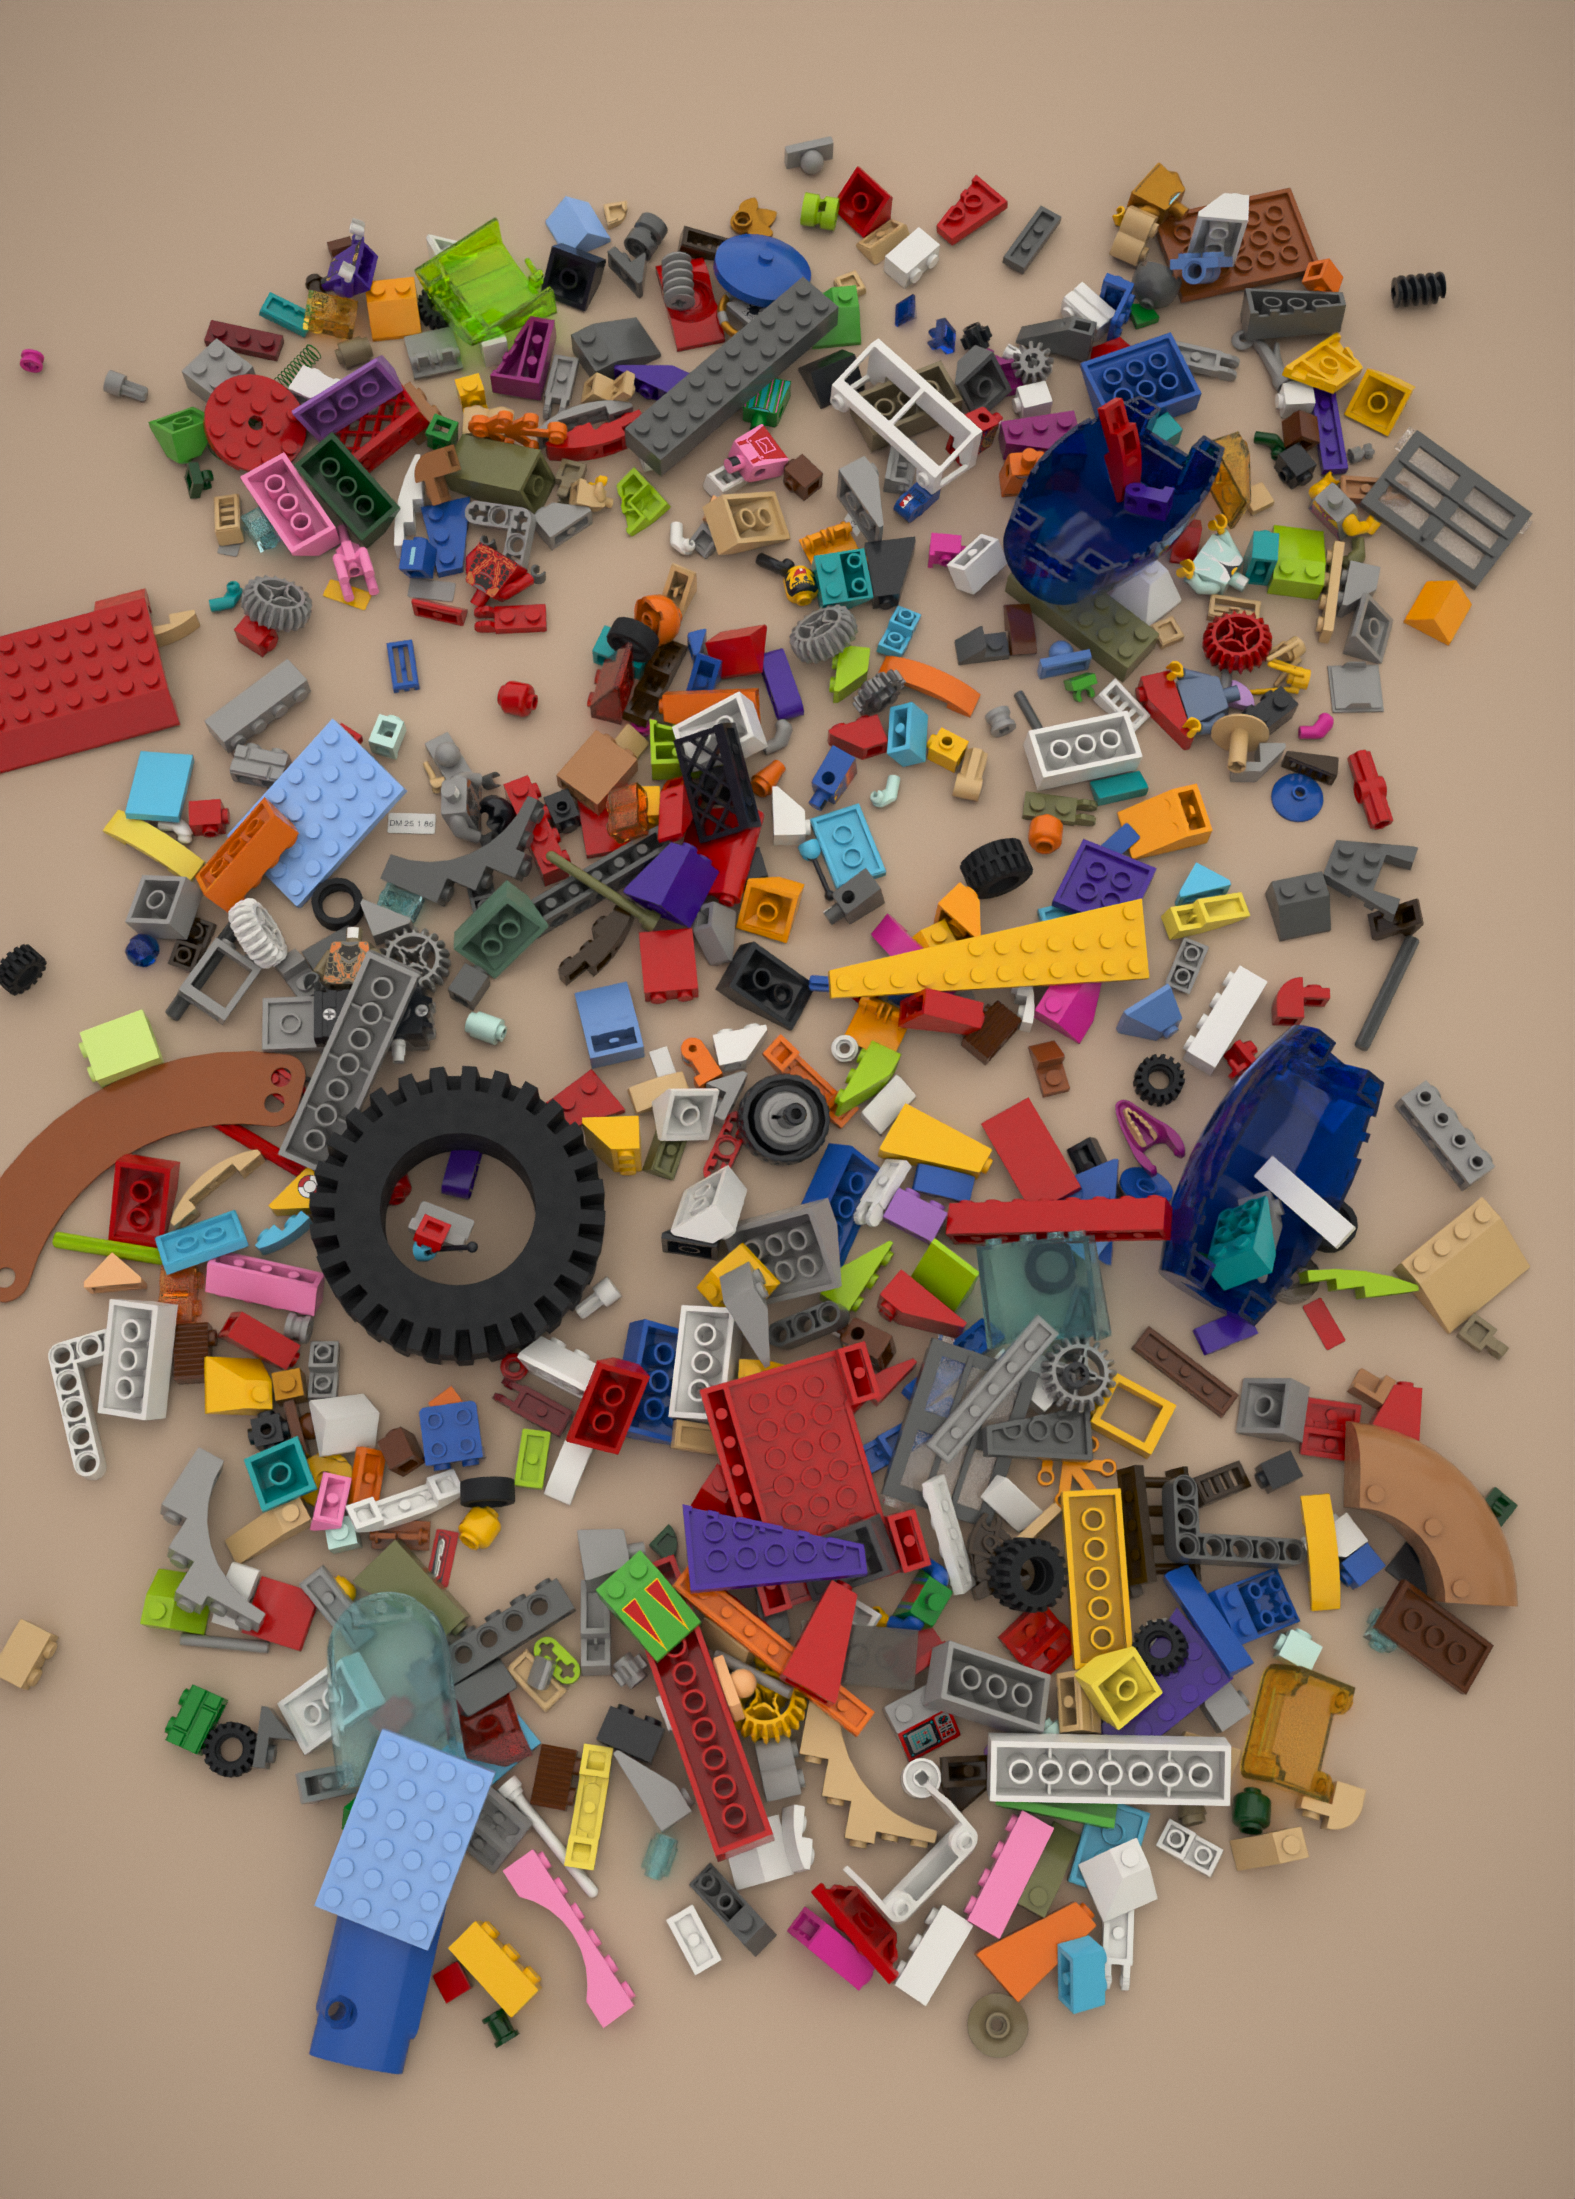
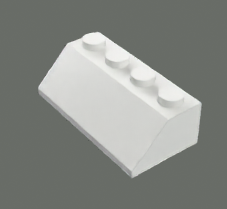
M110 1299L98 1413L140 1420L166 1418L178 1305L154 1301Z
M681 1306L668 1417L709 1424L699 1390L738 1379L743 1333L726 1307Z

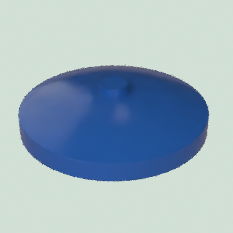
M759 234L737 235L725 240L716 251L713 269L718 282L731 295L748 304L767 308L802 277L809 282L811 281V270L805 258L792 246L773 237Z

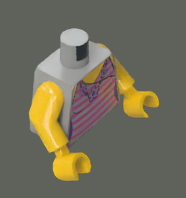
M1331 471L1319 482L1311 486L1309 496L1313 500L1308 509L1339 541H1342L1347 536L1365 533L1373 535L1382 523L1376 521L1375 517L1371 514L1365 521L1359 522L1357 506L1337 486L1340 481L1333 478Z

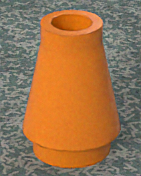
M773 760L771 764L751 777L753 792L759 797L771 795L772 786L777 785L786 770L784 764L779 760Z

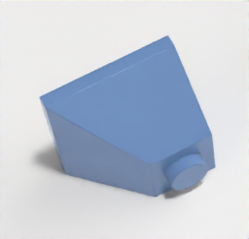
M1166 984L1126 1009L1116 1027L1118 1033L1157 1041L1163 1036L1167 1039L1178 1032L1182 1016L1170 985Z

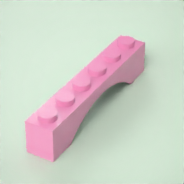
M532 1849L504 1869L503 1872L519 1897L532 1900L549 1909L564 1922L574 1935L586 1966L588 1984L586 2002L604 2028L635 2005L632 1999L636 1995L627 1981L621 1983L615 1972L619 1968L609 1954L604 1957L598 1946L602 1942L593 1928L587 1931L581 1922L585 1916L575 1902L570 1905L565 1897V1894L569 1891L560 1877L554 1879L548 1869L552 1865L544 1852L537 1853L535 1849Z

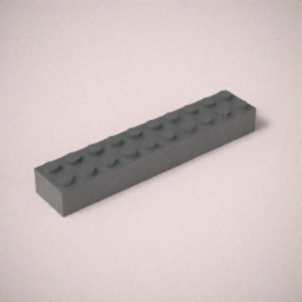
M802 277L625 428L626 446L662 477L772 380L837 326L839 307L807 279Z

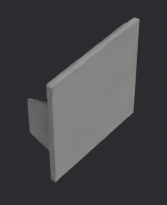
M1365 661L1347 662L1344 665L1327 666L1332 713L1384 712L1379 665H1366Z

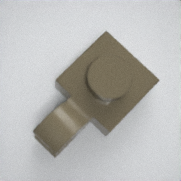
M562 458L555 477L556 485H560L557 491V496H559L558 503L569 504L571 484L580 478L584 479L587 472V464Z
M1476 1313L1469 1318L1456 1335V1337L1478 1353L1483 1348H1486L1488 1353L1497 1360H1500L1509 1349L1508 1346L1493 1337L1497 1329Z

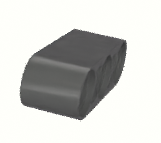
M832 1301L820 1303L772 1323L769 1326V1343L786 1350L796 1348L844 1328L849 1323V1311L845 1306ZM836 1309L837 1317L831 1322L829 1315L832 1310ZM811 1319V1329L806 1332L804 1328L805 1323ZM786 1329L787 1337L781 1342L780 1333Z

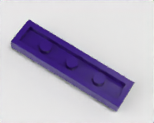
M1313 387L1316 403L1311 414L1317 416L1320 443L1317 445L1321 475H1326L1330 471L1333 474H1346L1348 463L1336 392L1332 394Z

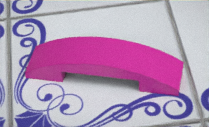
M886 914L871 933L873 938L890 956L924 949L890 914ZM954 991V992H945V993H949V994L954 995L957 991Z

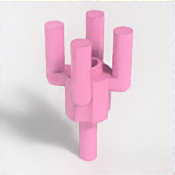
M339 525L337 533L341 545L336 549V554L333 555V563L344 600L346 602L354 600L349 581L351 577L359 575L364 576L369 594L377 595L379 588L368 550L365 547H360L357 543H353L350 540L347 527Z

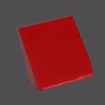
M459 1960L432 1976L446 2004L473 1988Z

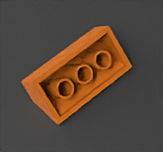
M265 797L195 876L204 896L227 913L237 902L245 899V895L251 888L254 889L260 884L263 874L278 863L280 855L286 848L289 849L295 844L299 835L294 824Z

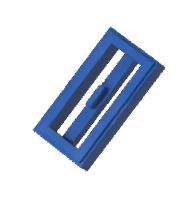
M412 639L386 643L394 693H399V690L403 689L404 692L410 691V688L419 690L420 686ZM403 647H408L413 681H408ZM395 648H398L402 683H398L393 653Z

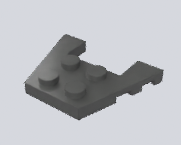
M1336 840L1323 873L1325 882L1328 886L1350 898L1353 895L1365 902L1364 907L1372 911L1375 908L1384 913L1383 918L1393 922L1400 899L1374 891L1384 862L1411 870L1418 847Z

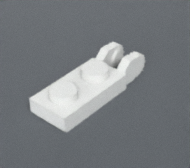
M888 1158L884 1161L862 1196L856 1212L853 1214V1221L857 1225L867 1223L870 1227H876L880 1224L879 1222L882 1221L884 1215L883 1210L891 1202L892 1197L912 1167L907 1160Z
M1134 1910L1102 1923L1101 1946L1105 1949L1107 1955V1962L1105 1964L1107 1989H1110L1112 1983L1111 1965L1117 1964L1122 1965L1119 1981L1121 1990H1129L1130 1966H1133Z

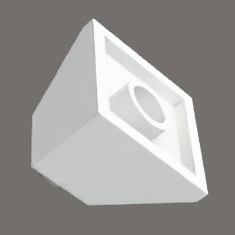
M1151 553L1129 571L1110 595L1149 626L1158 622L1181 603L1180 595L1169 571Z
M1137 1838L1078 1864V1868L1102 1923L1158 1899L1150 1866Z

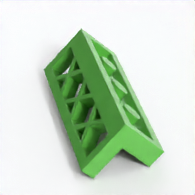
M999 1801L995 1803L996 1807L1016 1811L1023 1810L1031 1814L1114 1830L1118 1805Z

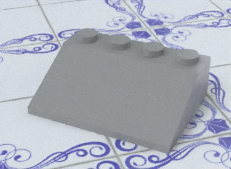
M828 1198L740 1220L737 1223L736 1232L725 1240L729 1253L739 1244L744 1243L781 1282L766 1300L767 1304L842 1286L837 1222Z

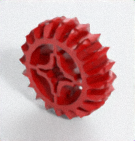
M1245 609L1241 614H1237L1233 610L1232 614L1228 615L1226 612H1223L1221 618L1215 616L1213 623H1208L1203 633L1202 649L1205 652L1206 660H1210L1212 667L1218 665L1220 672L1228 669L1229 674L1233 671H1238L1241 675L1243 670L1246 669L1251 673L1253 666L1260 668L1262 662H1266V658L1272 650L1271 643L1273 637L1269 625L1264 624L1263 618L1256 619L1255 612L1251 615H1246Z

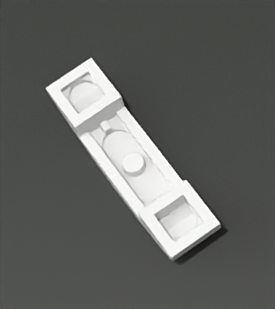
M565 1440L544 1495L571 1505L594 1449L569 1443Z
M450 1469L427 1477L426 1484L396 1495L375 1501L374 1497H370L347 1505L346 1511L356 1532H373L393 1528L427 1516L460 1498V1481L454 1469Z

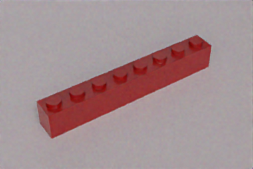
M1150 1195L1147 1198L1121 1196L1120 1199H1108L1097 1196L1089 1200H1081L1076 1197H1068L1065 1200L1040 1198L1038 1201L1013 1199L1012 1202H1001L995 1199H989L985 1202L961 1200L959 1203H949L946 1235L954 1245L1170 1240L1173 1208L1166 1197L1164 1198L1159 1195Z

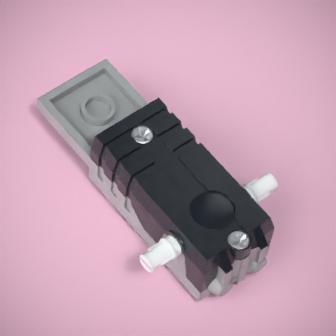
M424 987L415 988L388 1051H392L393 1063L403 1064L405 1062V1051L429 1050V1041L436 1039V1028H434L436 1003L433 1002L431 997H428ZM328 990V992L314 991V996L263 998V1052L319 1051L322 1054L350 990H342V992L337 990Z

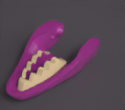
M1123 1099L1116 1103V1116L1125 1139L1135 1159L1149 1176L1154 1177L1157 1175V1167L1143 1153L1153 1145L1166 1144L1179 1159L1185 1157L1183 1141L1174 1129L1128 1100Z

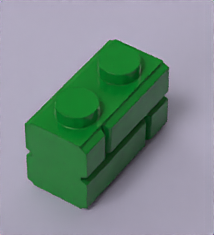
M192 1684L190 1689L186 1688L179 1699L178 1705L182 1707L177 1717L172 1716L167 1723L165 1733L168 1735L165 1740L202 1756L203 1749L206 1746L204 1741L206 1738H209L210 1734L208 1733L212 1729L215 1730L229 1700Z

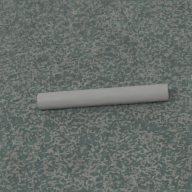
M182 1633L180 1637V1645L259 1653H268L270 1648L269 1641Z
M716 1650L713 1658L721 1655L724 1656L729 1669L733 1671L743 1668L750 1670L756 1677L758 1684L788 1699L792 1696L793 1687L720 1650Z

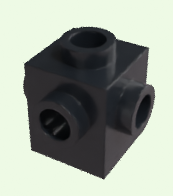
M265 1411L257 1414L258 1418L250 1419L252 1428L247 1429L250 1445H255V1448L260 1452L287 1441L288 1437L291 1436L287 1420H284L279 1413L275 1414L274 1411ZM272 1428L269 1434L264 1435V1429Z

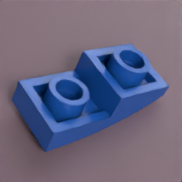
M919 1163L917 1164L912 1189L919 1193L933 1197H943L957 1202L970 1200L975 1177Z

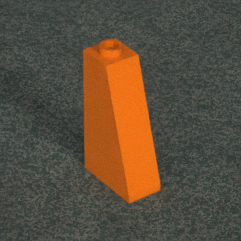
M759 688L667 691L662 695V699H659V713L663 714L665 722L677 725L725 698L741 692L754 703L761 724Z
M1070 1902L1047 1914L1045 1918H1039L982 1947L974 1955L1016 2002H1019L1058 1964L1057 1944L1087 1936L1097 1926L1092 1920L1095 1915L1083 1902L1080 1905L1077 1902Z

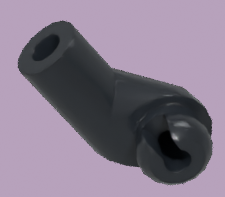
M764 553L758 554L756 558L757 565L783 577L790 568L795 567L794 562L788 558L781 562Z

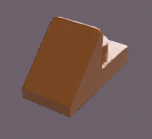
M1055 1040L1029 1046L1028 1050L1042 1097L1069 1092L1070 1086L1063 1066L1065 1056Z

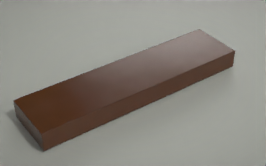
M1150 1326L1147 1327L1131 1348V1350L1220 1418L1225 1415L1239 1396Z

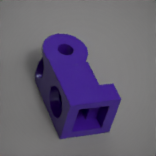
M1130 483L1125 487L1124 509L1134 514L1166 521L1173 507L1175 488L1165 486L1161 490L1146 487L1141 483Z

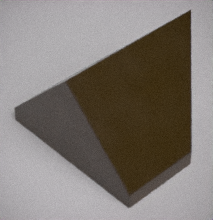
M988 1755L939 1757L943 1793L960 1813L987 1790Z

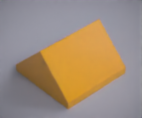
M1457 580L1427 581L1406 616L1404 623L1449 646L1472 604Z

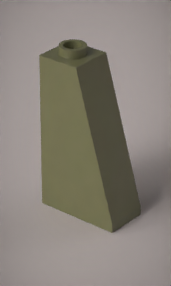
M401 1539L394 1540L353 1580L357 1586L444 1638L452 1634L456 1637L468 1626L465 1621L471 1615Z

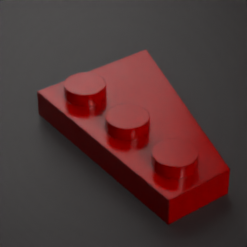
M975 175L970 187L967 190L964 189L960 194V199L956 205L951 206L936 225L937 233L953 246L1008 208V201L978 175Z
M592 1069L553 1097L563 1107L565 1120L569 1124L576 1121L579 1127L583 1126L582 1118L609 1117L625 1113L624 1107Z

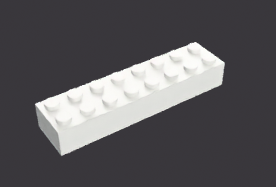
M988 1732L987 1794L990 1801L1230 1806L1231 1745L1225 1737Z

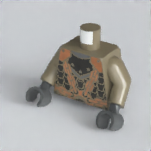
M348 927L346 929V941L332 942L330 949L324 953L313 971L304 974L302 978L304 989L313 984L314 990L319 991L321 989L320 982L323 981V985L329 990H350L367 951L371 949L378 953H381V951L376 949L370 942L362 941V928Z

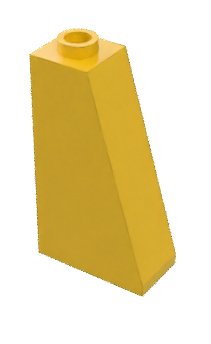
M906 1103L878 1152V1157L885 1160L888 1158L907 1160L910 1165L916 1167L919 1163L974 1176L975 1180L978 1179L981 1172L986 1174L993 1162L989 1158L992 1152L991 1148Z

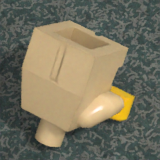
M600 475L595 479V483H586L587 480L578 479L571 484L569 504L589 507L591 512H598L604 507L611 509L613 498L606 497L607 491L604 490L608 478Z

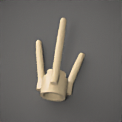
M1293 636L1289 640L1282 641L1272 647L1270 652L1272 655L1268 656L1266 660L1270 662L1280 656L1283 661H1290L1291 665L1296 666L1302 662L1300 656L1306 652L1305 644L1299 637ZM1282 672L1273 684L1274 687H1278L1287 677L1286 672Z

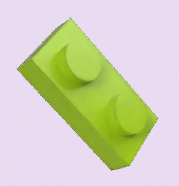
M523 1428L515 1474V1487L543 1490L551 1432Z

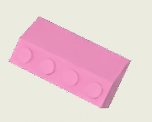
M284 452L240 477L292 556H320L341 544L336 527Z

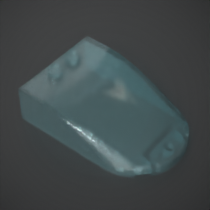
M397 1592L375 1593L354 1602L335 1623L328 1639L326 1654L329 1715L338 1790L360 1787L380 1733L384 1728L465 1759L448 1643L444 1629L432 1610L429 1611L424 1605L416 1601V1598Z

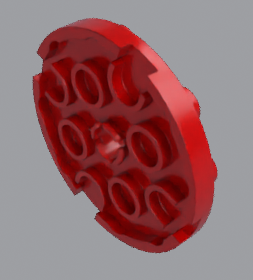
M255 374L231 377L218 385L207 401L203 420L207 441L223 462L238 471L241 469L249 472L283 452L292 463L299 455L306 438V428L292 413V410L300 406L298 400L286 387L271 378ZM250 419L261 421L262 428L254 430L249 426L248 421Z

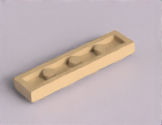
M1334 541L1332 549L1326 551L1325 559L1328 569L1325 572L1323 586L1325 587V592L1321 594L1318 609L1322 610V615L1317 618L1315 632H1319L1318 642L1327 644L1334 631L1345 542Z

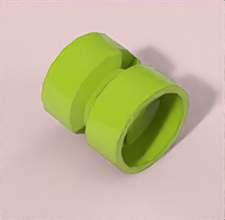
M806 192L802 205L800 225L814 227L816 224H819L821 229L834 231L840 199L830 196L821 199L819 194Z

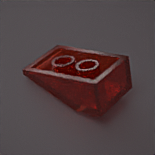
M627 642L604 660L601 670L597 669L594 684H596L595 692H590L587 701V707H590L591 718L619 725L622 724L623 711L628 705L635 682L632 643Z

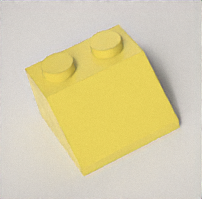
M1133 1646L1096 1656L1074 1674L1101 1719L1118 1730L1163 1693L1138 1651Z

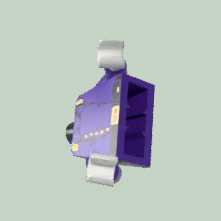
M352 218L349 232L354 234L351 246L333 257L327 276L321 279L323 289L326 292L333 291L341 299L352 298L371 289L378 260L376 253L364 242L365 222L356 218Z

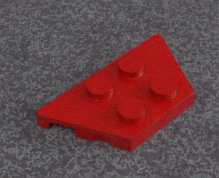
M823 1883L817 1885L811 1893L833 1918L836 1927L846 1933L854 1943L857 1952L868 1959L888 1984L892 1983L899 1976V1972L893 1968V1963L898 1959V1951L896 1949L897 1933L857 1886L848 1885L844 1887L834 1884L830 1889H826Z

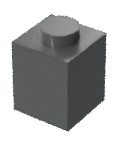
M465 963L448 988L450 998L474 1011L490 987L488 973L480 966L474 965L472 967Z

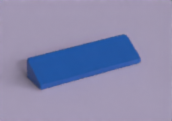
M1188 1565L1163 1575L1164 1583L1228 1678L1254 1664Z

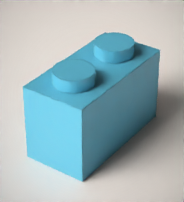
M913 702L890 707L887 754L902 767L926 762L928 715Z
M1089 1935L1057 1944L1058 1999L1073 2014L1105 2005V1991L1107 1990L1105 1979L1107 1955L1105 1949Z

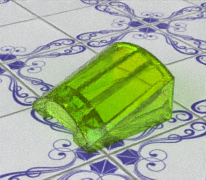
M496 217L414 269L418 280L444 320L470 346L523 327L530 316L546 318L557 313L554 290L551 287H547L539 293L526 278L503 244L499 221Z

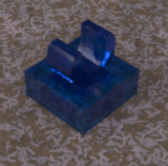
M946 318L936 320V328L928 331L929 335L935 339L928 341L927 344L932 350L941 348L945 354L955 352L956 330Z

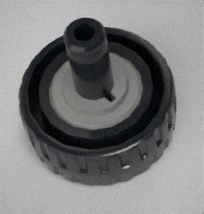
M783 1073L770 1075L759 1080L745 1093L737 1110L736 1124L743 1145L754 1157H758L761 1161L771 1165H793L808 1159L823 1145L825 1137L829 1132L831 1118L825 1096L822 1095L820 1089L814 1086L810 1080L804 1079L799 1075Z

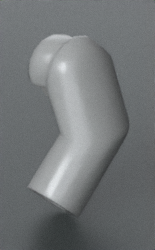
M780 719L776 722L775 737L766 741L768 747L763 749L766 755L788 745L792 734V726L787 720Z

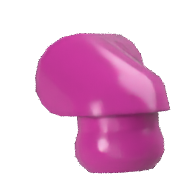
M1321 713L1313 726H1299L1298 738H1324L1333 727V717L1328 713Z

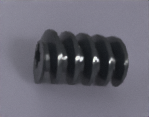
M1431 272L1426 275L1419 273L1416 276L1409 274L1406 277L1399 275L1397 278L1394 277L1392 279L1391 297L1395 308L1400 306L1401 300L1404 307H1408L1410 299H1412L1414 306H1418L1420 298L1423 305L1428 304L1429 298H1431L1433 304H1437L1439 297L1443 299L1446 295V279L1443 272H1436L1435 275Z

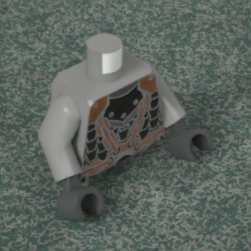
M459 772L453 775L450 780L442 782L441 814L455 837L476 844L480 842L483 847L499 835L496 831H491L486 835L481 834V807L479 805V802L482 800L481 784L486 790H492L501 786L500 784H495L492 778L500 776L498 772H492L484 776L480 773Z

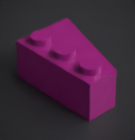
M1074 410L1001 421L998 441L1003 460H1006L1007 456L1011 453H1019L1027 448H1032L1036 451H1043L1047 463L1055 461L1057 452L1080 455L1079 470H1081L1085 451Z

